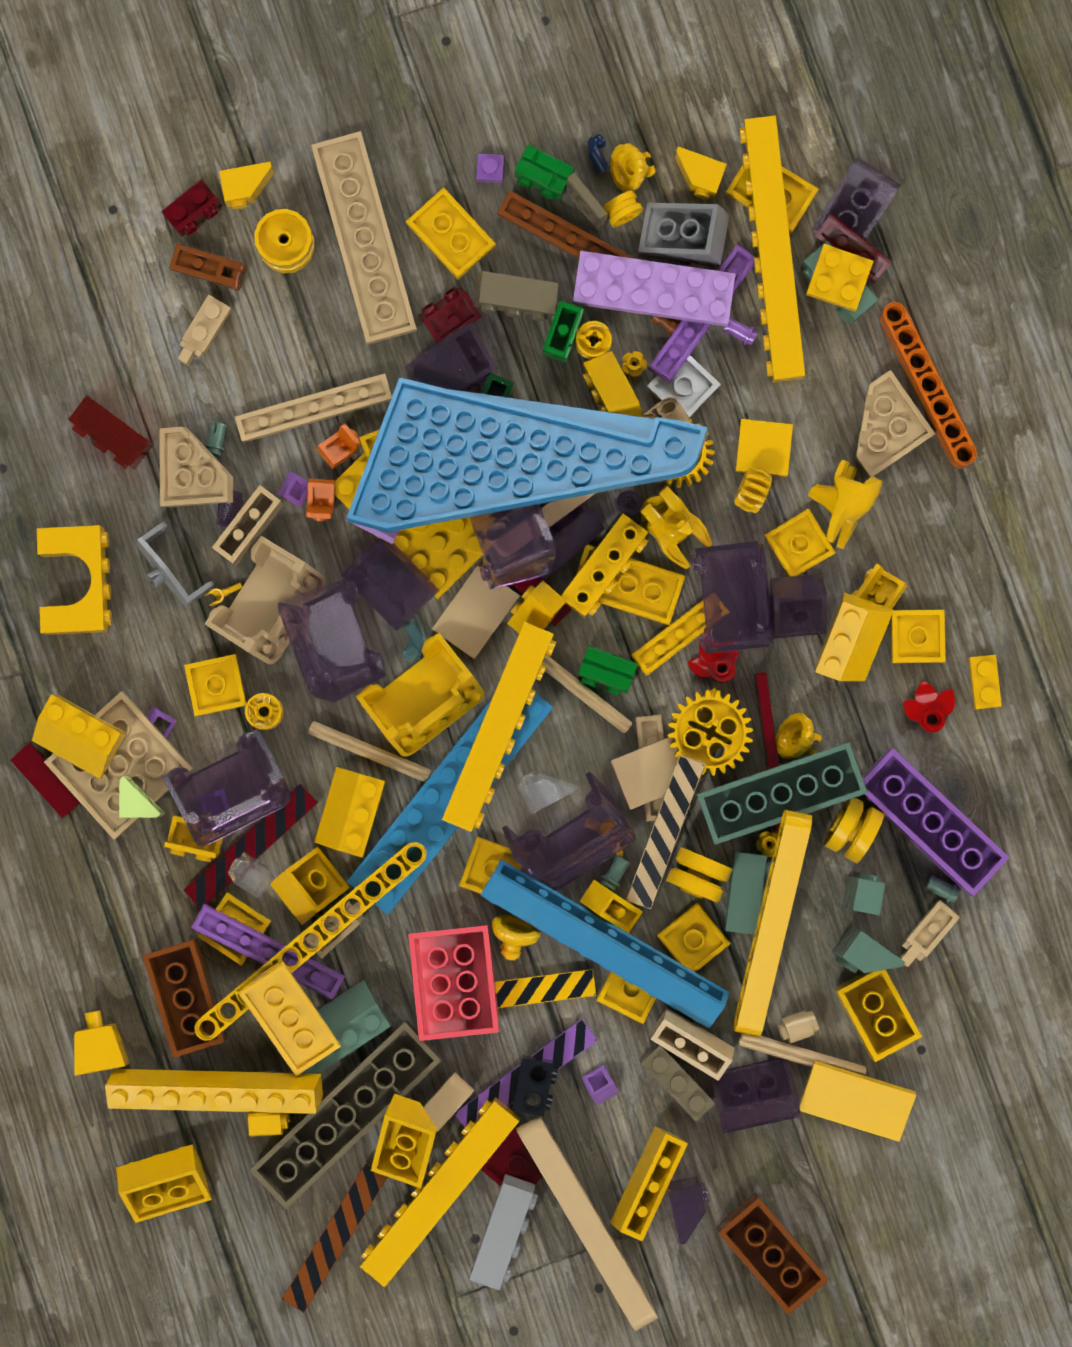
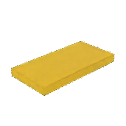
M586 543L576 575L597 549L596 546ZM630 558L633 563L625 574L618 573L614 579L617 582L614 589L609 595L603 593L598 601L601 604L669 626L685 575Z
M283 960L237 989L242 1000L296 1076L341 1047L340 1042Z
M814 1060L798 1105V1111L900 1142L916 1098V1091Z

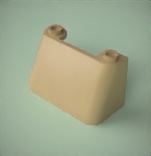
M260 536L251 548V560L257 564L231 606L227 608L221 605L214 608L210 612L205 625L253 656L271 665L282 656L326 585V578L306 562Z

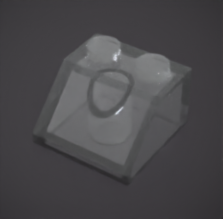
M534 771L519 778L521 784L517 785L531 814L579 790L576 784L541 773L535 775Z

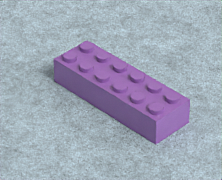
M893 748L887 749L863 775L868 793L862 796L873 807L883 812L884 817L967 895L975 896L1010 858Z

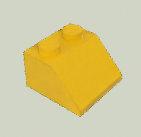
M316 847L291 865L270 883L271 887L301 925L350 888L319 847Z

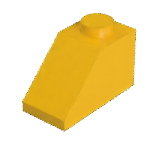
M678 146L675 160L689 190L695 192L694 195L700 199H715L727 164Z
M271 162L219 171L224 201L227 207L239 210L248 207L247 204L255 202L274 175Z
M596 880L592 881L579 901L627 933H630L643 911Z

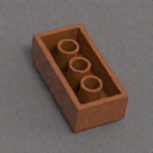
M198 938L142 956L173 1058L228 1040L226 1029L208 1041L201 1040L195 1033L196 1022L218 1004ZM205 1020L202 1024V1029L207 1034H213L215 1025L213 1022Z
M756 1192L716 1226L719 1235L787 1315L791 1314L829 1280L821 1268Z

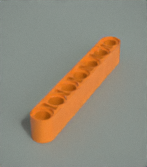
M891 302L881 312L880 324L949 462L955 468H966L975 461L977 456L976 448L905 307L899 302ZM895 311L899 316V321H890L887 318V312ZM899 334L908 335L910 344L903 345L898 339ZM918 357L922 361V367H913L910 363V358ZM922 381H931L934 386L933 391L924 390ZM935 403H940L945 407L944 415H938L934 411ZM947 426L955 428L957 432L956 438H950L946 435L945 428ZM959 449L965 450L968 453V461L963 462L958 459L957 451Z

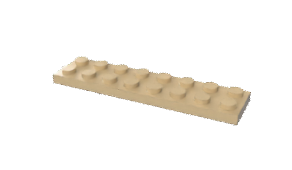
M361 131L312 144V151L367 345L416 332V325Z

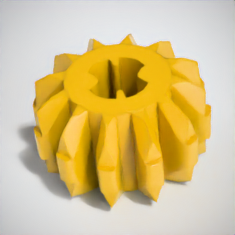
M749 468L738 487L734 499L735 505L744 511L757 513L762 508L769 493L772 476L758 468Z

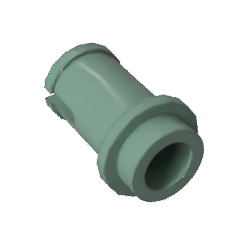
M211 422L208 441L204 446L213 456L220 457L221 452H224L222 446L228 426L219 422L218 425H216V422Z
M615 855L606 875L601 876L603 878L601 883L615 891L616 887L621 886L619 882L631 863Z
M934 875L930 876L925 886L926 891L946 899L945 902L947 903L949 901L954 903L961 890L957 887L956 883L952 885Z

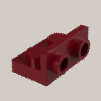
M201 179L161 212L178 234L184 237L185 235L190 236L195 233L200 227L199 224L206 218L210 220L219 213V208L222 204Z
M461 287L449 289L443 294V299L437 303L431 302L422 308V313L418 315L438 346L482 317L477 308L473 307L474 303L467 292Z

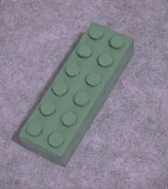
M849 741L700 792L697 796L714 845L780 823L784 810L808 814L867 794L868 790L853 747Z

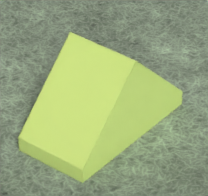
M123 776L119 780V818H157L165 814L129 776Z

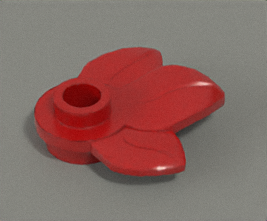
M702 637L699 642L700 656L688 661L689 668L700 678L712 677L719 683L729 682L736 673L734 663L739 656L736 643L730 638L721 645L712 637ZM722 665L727 667V671L724 673L718 672V668Z
M923 681L916 689L915 700L903 702L905 714L910 720L919 722L924 731L929 733L938 732L945 725V717L954 710V692L952 689H948L938 694L929 683ZM929 715L935 716L936 722L934 725L928 723L927 718Z

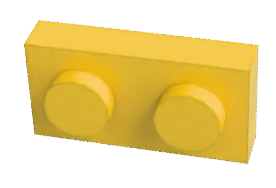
M996 655L969 657L968 663L974 710L1002 707Z

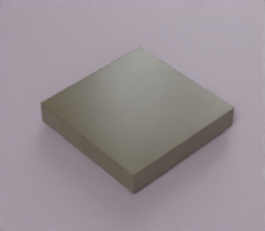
M574 172L567 178L566 193L596 231H600L606 226L607 212Z

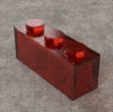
M88 395L85 396L68 419L74 424L71 428L83 438L89 435L95 440L92 444L104 454L109 450L115 455L113 460L124 469L129 465L135 470L153 447L149 440Z

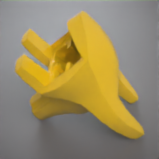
M841 460L836 470L834 486L816 484L812 486L808 493L809 498L824 506L832 514L826 540L834 543L841 529L836 545L840 549H844L859 519L874 505L883 483L882 480L876 477L869 478L864 484L854 481L858 469L854 466H849L850 463L845 460Z
M665 486L659 491L658 494L660 496L648 497L642 503L640 523L656 539L661 551L668 559L680 567L688 569L690 564L677 544L684 541L690 534H693L707 549L712 546V541L701 520L688 511L680 496L676 495L668 486Z

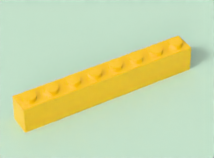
M524 622L442 818L443 821L470 832L473 831L474 827L480 828L485 814L481 813L484 802L490 804L495 792L491 785L494 778L500 779L505 768V764L501 763L505 753L510 755L516 741L511 738L515 728L520 730L526 717V715L521 714L525 704L531 705L536 693L532 689L535 680L541 681L546 666L542 665L545 655L551 657L556 645V641L552 640L553 633Z
M114 1069L105 1084L107 1106L109 1109L316 1114L323 1099L321 1074L301 1073L296 1076L294 1073Z
M495 1097L492 1102L485 1101L478 1110L480 1117L476 1122L473 1123L471 1120L461 1131V1134L464 1135L458 1144L455 1141L450 1144L444 1152L447 1156L441 1164L436 1162L427 1173L430 1176L428 1181L422 1185L421 1189L416 1187L413 1190L411 1196L414 1198L408 1205L403 1203L394 1214L397 1218L391 1226L387 1223L377 1235L380 1238L375 1246L370 1244L360 1256L364 1259L360 1268L383 1287L394 1277L518 1124L520 1116Z

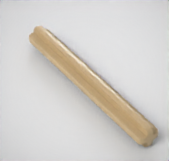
M545 655L542 665L546 666L545 672L622 733H626L632 726V722L585 684L581 683L580 680L551 657Z
M314 721L310 725L308 733L319 739L423 782H426L431 776L432 771L424 766Z
M741 1033L738 1044L741 1047L812 1067L814 1060L866 1076V1067L763 1036Z

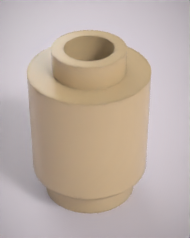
M803 1010L782 1018L781 1025H778V1030L782 1040H788L791 1044L813 1036L814 1032L819 1031V1026L814 1013Z

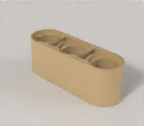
M456 1072L446 1080L423 1106L436 1126L437 1132L474 1092V1089Z

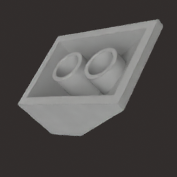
M647 203L638 253L688 263L721 265L730 215L718 204Z

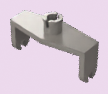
M162 522L137 539L136 546L154 569L146 574L148 581H153L151 585L157 588L164 582L184 607L187 608L214 587V583L209 581L188 596L169 568L147 544L167 529L168 525Z

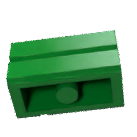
M528 144L515 168L514 177L517 178V183L525 188L530 189L533 186L541 190L540 194L547 199L554 200L556 197L561 200L567 188V178L574 173L575 167Z
M559 301L542 349L543 356L567 364L584 315V309Z
M588 646L578 676L582 677L581 683L596 688L598 683L607 687L606 692L621 696L622 692L627 694L638 663Z

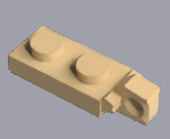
M210 295L207 296L182 337L180 346L183 347V350L178 357L180 362L189 366L195 355L201 357L203 353L206 354L232 310L231 307Z
M349 900L346 903V908L350 913H357L360 910V903L357 901L353 905ZM363 915L359 916L316 954L321 959L325 957L360 925L365 917ZM329 916L325 921L326 927L329 930L334 931L339 928V920L335 916ZM310 933L305 938V942L311 948H315L318 946L319 939L315 934Z
M937 900L902 944L905 950L899 958L905 962V967H909L915 958L921 961L924 957H927L960 918L941 900Z

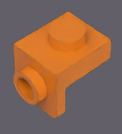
M344 423L336 434L320 443L316 450L328 465L334 469L357 453L360 439L355 430L349 429Z
M309 478L306 517L312 518L315 521L332 519L335 510V480Z

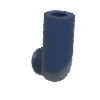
M597 134L595 137L591 136L587 142L589 158L598 174L610 168L600 148L605 147L606 142L601 134Z

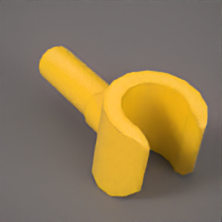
M239 582L222 590L215 588L208 591L204 596L209 594L215 595L216 601L209 604V606H215L221 603L228 594L241 589L242 585Z

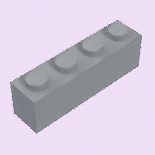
M505 1174L469 1280L496 1290H500L502 1282H508L512 1267L508 1266L510 1259H516L521 1243L517 1242L519 1234H525L529 1219L525 1218L528 1209L533 1211L538 1195L534 1194L535 1184Z

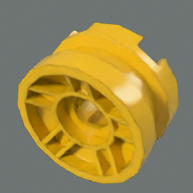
M634 191L622 193L603 206V209L610 217L609 223L612 227L621 226L643 212L644 208L641 203H637V196Z
M589 321L578 329L576 349L583 358L588 360L608 353L611 348L612 335L604 323ZM597 337L599 342L595 346H591L589 338Z
M256 694L248 700L245 706L247 721L251 726L260 730L275 728L283 718L284 709L282 703L271 694ZM263 707L269 709V714L265 717H262L259 709Z

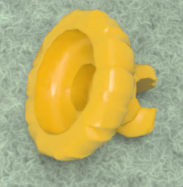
M629 143L619 144L615 147L611 154L610 173L618 189L624 193L631 190L633 192L641 186L645 177L649 178L655 174L654 165L648 166L646 164V161L651 159V155L648 152L641 153L637 147Z
M804 713L791 714L780 725L775 737L777 754L781 758L790 760L798 758L803 754L808 756L817 753V751L812 749L813 741L820 743L822 737L814 733L812 721Z
M500 915L492 920V931L502 941L499 949H502L501 954L507 960L515 961L521 955V946L532 945L540 938L541 931L513 915Z

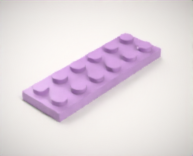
M580 251L573 304L728 327L736 274Z

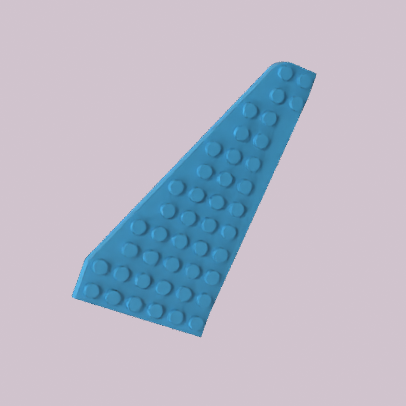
M399 377L346 519L350 523L384 532H392L679 478L689 474L697 466L708 434V427L680 420L659 417L651 419L445 389Z

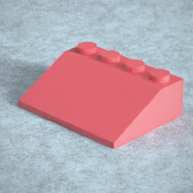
M485 925L408 934L419 1041L500 1032L490 927Z

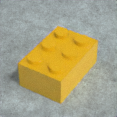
M886 970L861 973L833 988L867 1053L874 1062L922 1037Z

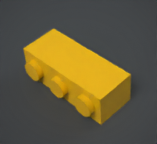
M612 351L583 363L586 374L582 375L588 389L593 388L591 394L596 406L601 404L600 411L643 417L639 400Z

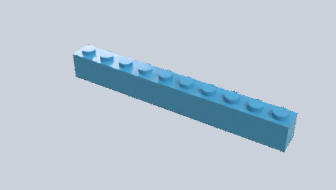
M500 860L488 879L481 896L490 903L496 904L510 912L513 916L526 921L535 929L543 931L555 938L559 943L569 946L583 957L593 960L604 969L617 974L628 983L634 984L646 991L650 996L656 997L670 1005L674 1010H678L691 1017L695 1022L710 1028L725 1008L729 995L728 991L507 862Z

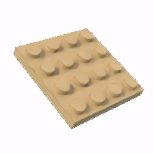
M121 691L96 714L97 717L127 733L102 779L93 776L54 753L44 761L114 840L139 819L119 818V780L123 776H129L157 803L193 770L192 766L155 725L150 722L124 691Z

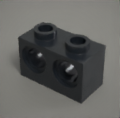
M527 1055L522 1056L512 1111L544 1117L545 1110L550 1111L553 1095L548 1094L550 1084L556 1083L558 1068H553L554 1061ZM536 1066L543 1067L546 1071L545 1077L540 1080L534 1079L531 1076V1070ZM530 1093H537L541 1097V1101L538 1105L531 1106L526 1102V1096Z

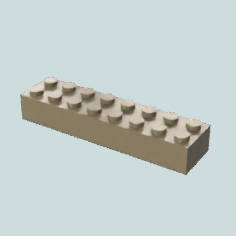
M406 1019L322 1099L316 1114H306L249 1171L287 1209L385 1115L394 1093L404 1097L442 1061L443 1057L427 1040L419 1041L417 1029Z

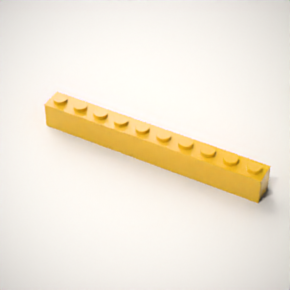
M776 115L744 119L743 127L739 128L740 143H745L746 153L742 154L743 169H748L749 179L745 180L746 195H751L752 205L748 206L749 221H754L755 231H751L752 247H757L758 257H754L755 273H760L761 283H757L758 299H763L764 309H760L761 325H766L767 335H763L764 351L769 350L770 361H766L767 377L772 376V383L800 380L805 377Z

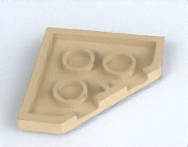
M891 370L869 384L867 388L855 459L868 478H871L935 435Z
M186 427L160 428V506L179 507L233 503V476Z

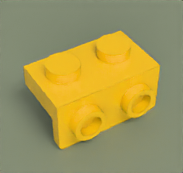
M876 564L873 569L871 568L867 571L863 579L864 583L852 595L893 609L907 588V584L886 572L881 565Z
M173 815L168 840L165 842L164 847L170 848L169 853L185 856L186 852L196 854L195 859L211 862L212 858L219 857L226 826Z

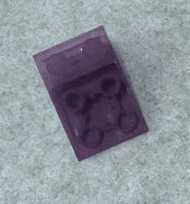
M472 323L447 336L405 366L413 381L459 391H468L486 381L490 372L495 375L498 374L496 364Z

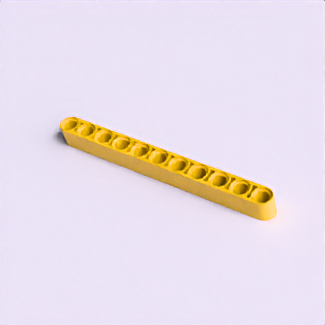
M411 842L378 868L203 1015L195 1024L197 1037L205 1041L212 1040L249 1010L238 994V988L281 960L285 962L291 973H293L418 868L427 858L425 846L419 842ZM413 846L418 847L422 851V858L418 862L411 861L407 855L409 848ZM390 864L400 866L402 873L399 878L392 879L388 876L387 868ZM370 881H375L381 886L379 895L371 896L368 894L366 887ZM353 898L359 901L360 910L357 913H350L347 910L346 903L349 899ZM328 916L338 918L340 925L337 930L332 931L326 927L325 921ZM308 933H313L318 937L319 943L317 947L311 948L306 945L305 937ZM287 951H294L297 954L298 961L295 965L286 963L284 956ZM225 1003H231L235 1006L236 1013L233 1017H228L224 1014L223 1005ZM205 1020L214 1023L215 1031L213 1034H207L203 1031L202 1024Z

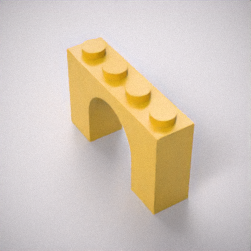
M102 526L37 528L38 555L42 557H79L87 564L91 574L89 591L79 602L67 606L40 607L41 634L108 632V626L112 625V612L107 608V600L111 599V586L106 582V574L110 573V560L105 556V548L109 547V534L105 532Z

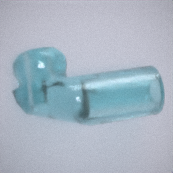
M412 622L404 627L410 639L406 649L403 650V657L407 661H416L421 657L422 647L425 642L415 622Z

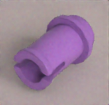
M732 317L729 319L728 327H725L723 331L743 341L745 346L747 344L752 346L758 335V331L754 330V326L750 328L734 320Z

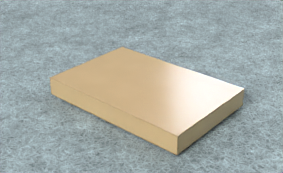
M477 565L432 630L436 633L439 632L444 639L475 660L520 595Z
M667 737L610 760L629 810L665 795L679 758L674 757L678 748H669V745L675 742L674 738Z

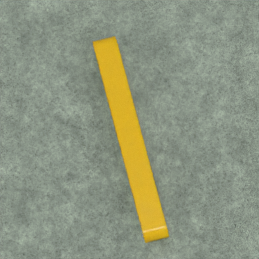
M784 810L734 1017V1032L761 1036L811 831L812 815L789 810Z

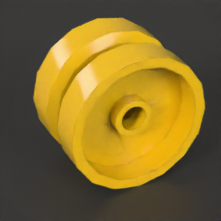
M276 209L267 213L257 224L254 233L255 245L263 262L269 268L282 274L295 273L303 269L311 261L315 251L314 236L306 219L298 212L289 209ZM285 239L287 243H281V241Z
M857 798L846 800L836 814L823 846L838 852L846 844L844 857L858 864L876 837L884 819V813L870 807L862 815L864 803Z
M679 847L675 860L677 863L689 867L688 871L685 872L676 867L671 868L666 881L681 887L680 890L700 899L704 897L719 903L724 890L710 881L712 878H715L722 882H728L733 869L688 849Z

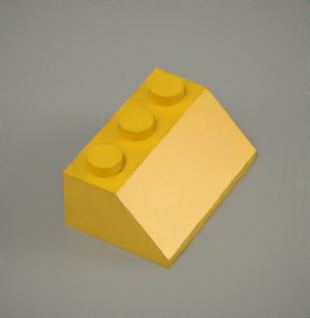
M844 592L816 660L815 672L838 681H865L894 610Z
M51 694L38 717L32 741L93 776L102 779L127 733L64 697Z
M336 767L314 843L358 857H365L387 781Z
M394 1093L384 1116L371 1171L421 1189L437 1128L420 1102Z
M193 1144L116 1167L118 1193L135 1223L212 1200L201 1160Z

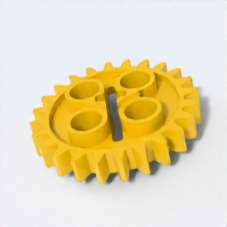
M705 690L704 698H702L698 692H695L694 701L688 696L685 697L687 706L677 704L681 712L679 714L671 713L676 722L668 723L667 726L673 728L674 732L667 734V737L674 738L675 742L671 743L669 748H678V751L674 754L675 758L683 754L705 762L701 775H704L707 768H709L712 776L715 775L716 768H719L721 773L724 774L726 773L725 765L734 769V759L743 761L740 755L741 751L749 753V749L744 744L753 742L751 738L746 737V733L752 732L753 729L746 727L745 724L751 721V718L742 717L747 709L742 708L738 710L736 708L739 700L730 703V694L721 699L720 691L717 690L714 697H711L709 690ZM702 707L707 708L711 713V717L706 723L699 721L697 718V712ZM725 719H729L734 723V731L731 734H725L721 730V723ZM689 721H693L704 728L713 726V732L730 739L731 744L728 745L715 737H710L707 740V734L690 726ZM690 731H694L699 735V742L695 746H689L686 743L685 737ZM713 743H719L723 748V753L718 758H713L709 753V748Z

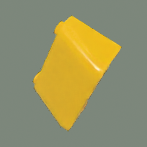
M439 632L425 640L422 647L424 658L383 689L379 684H370L364 687L361 693L356 696L387 740L403 757L417 752L479 704L485 696L483 688Z

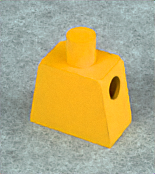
M101 1010L85 1013L87 1028L80 1029L74 1034L75 1075L128 1065L129 1059L116 1023L103 1025Z

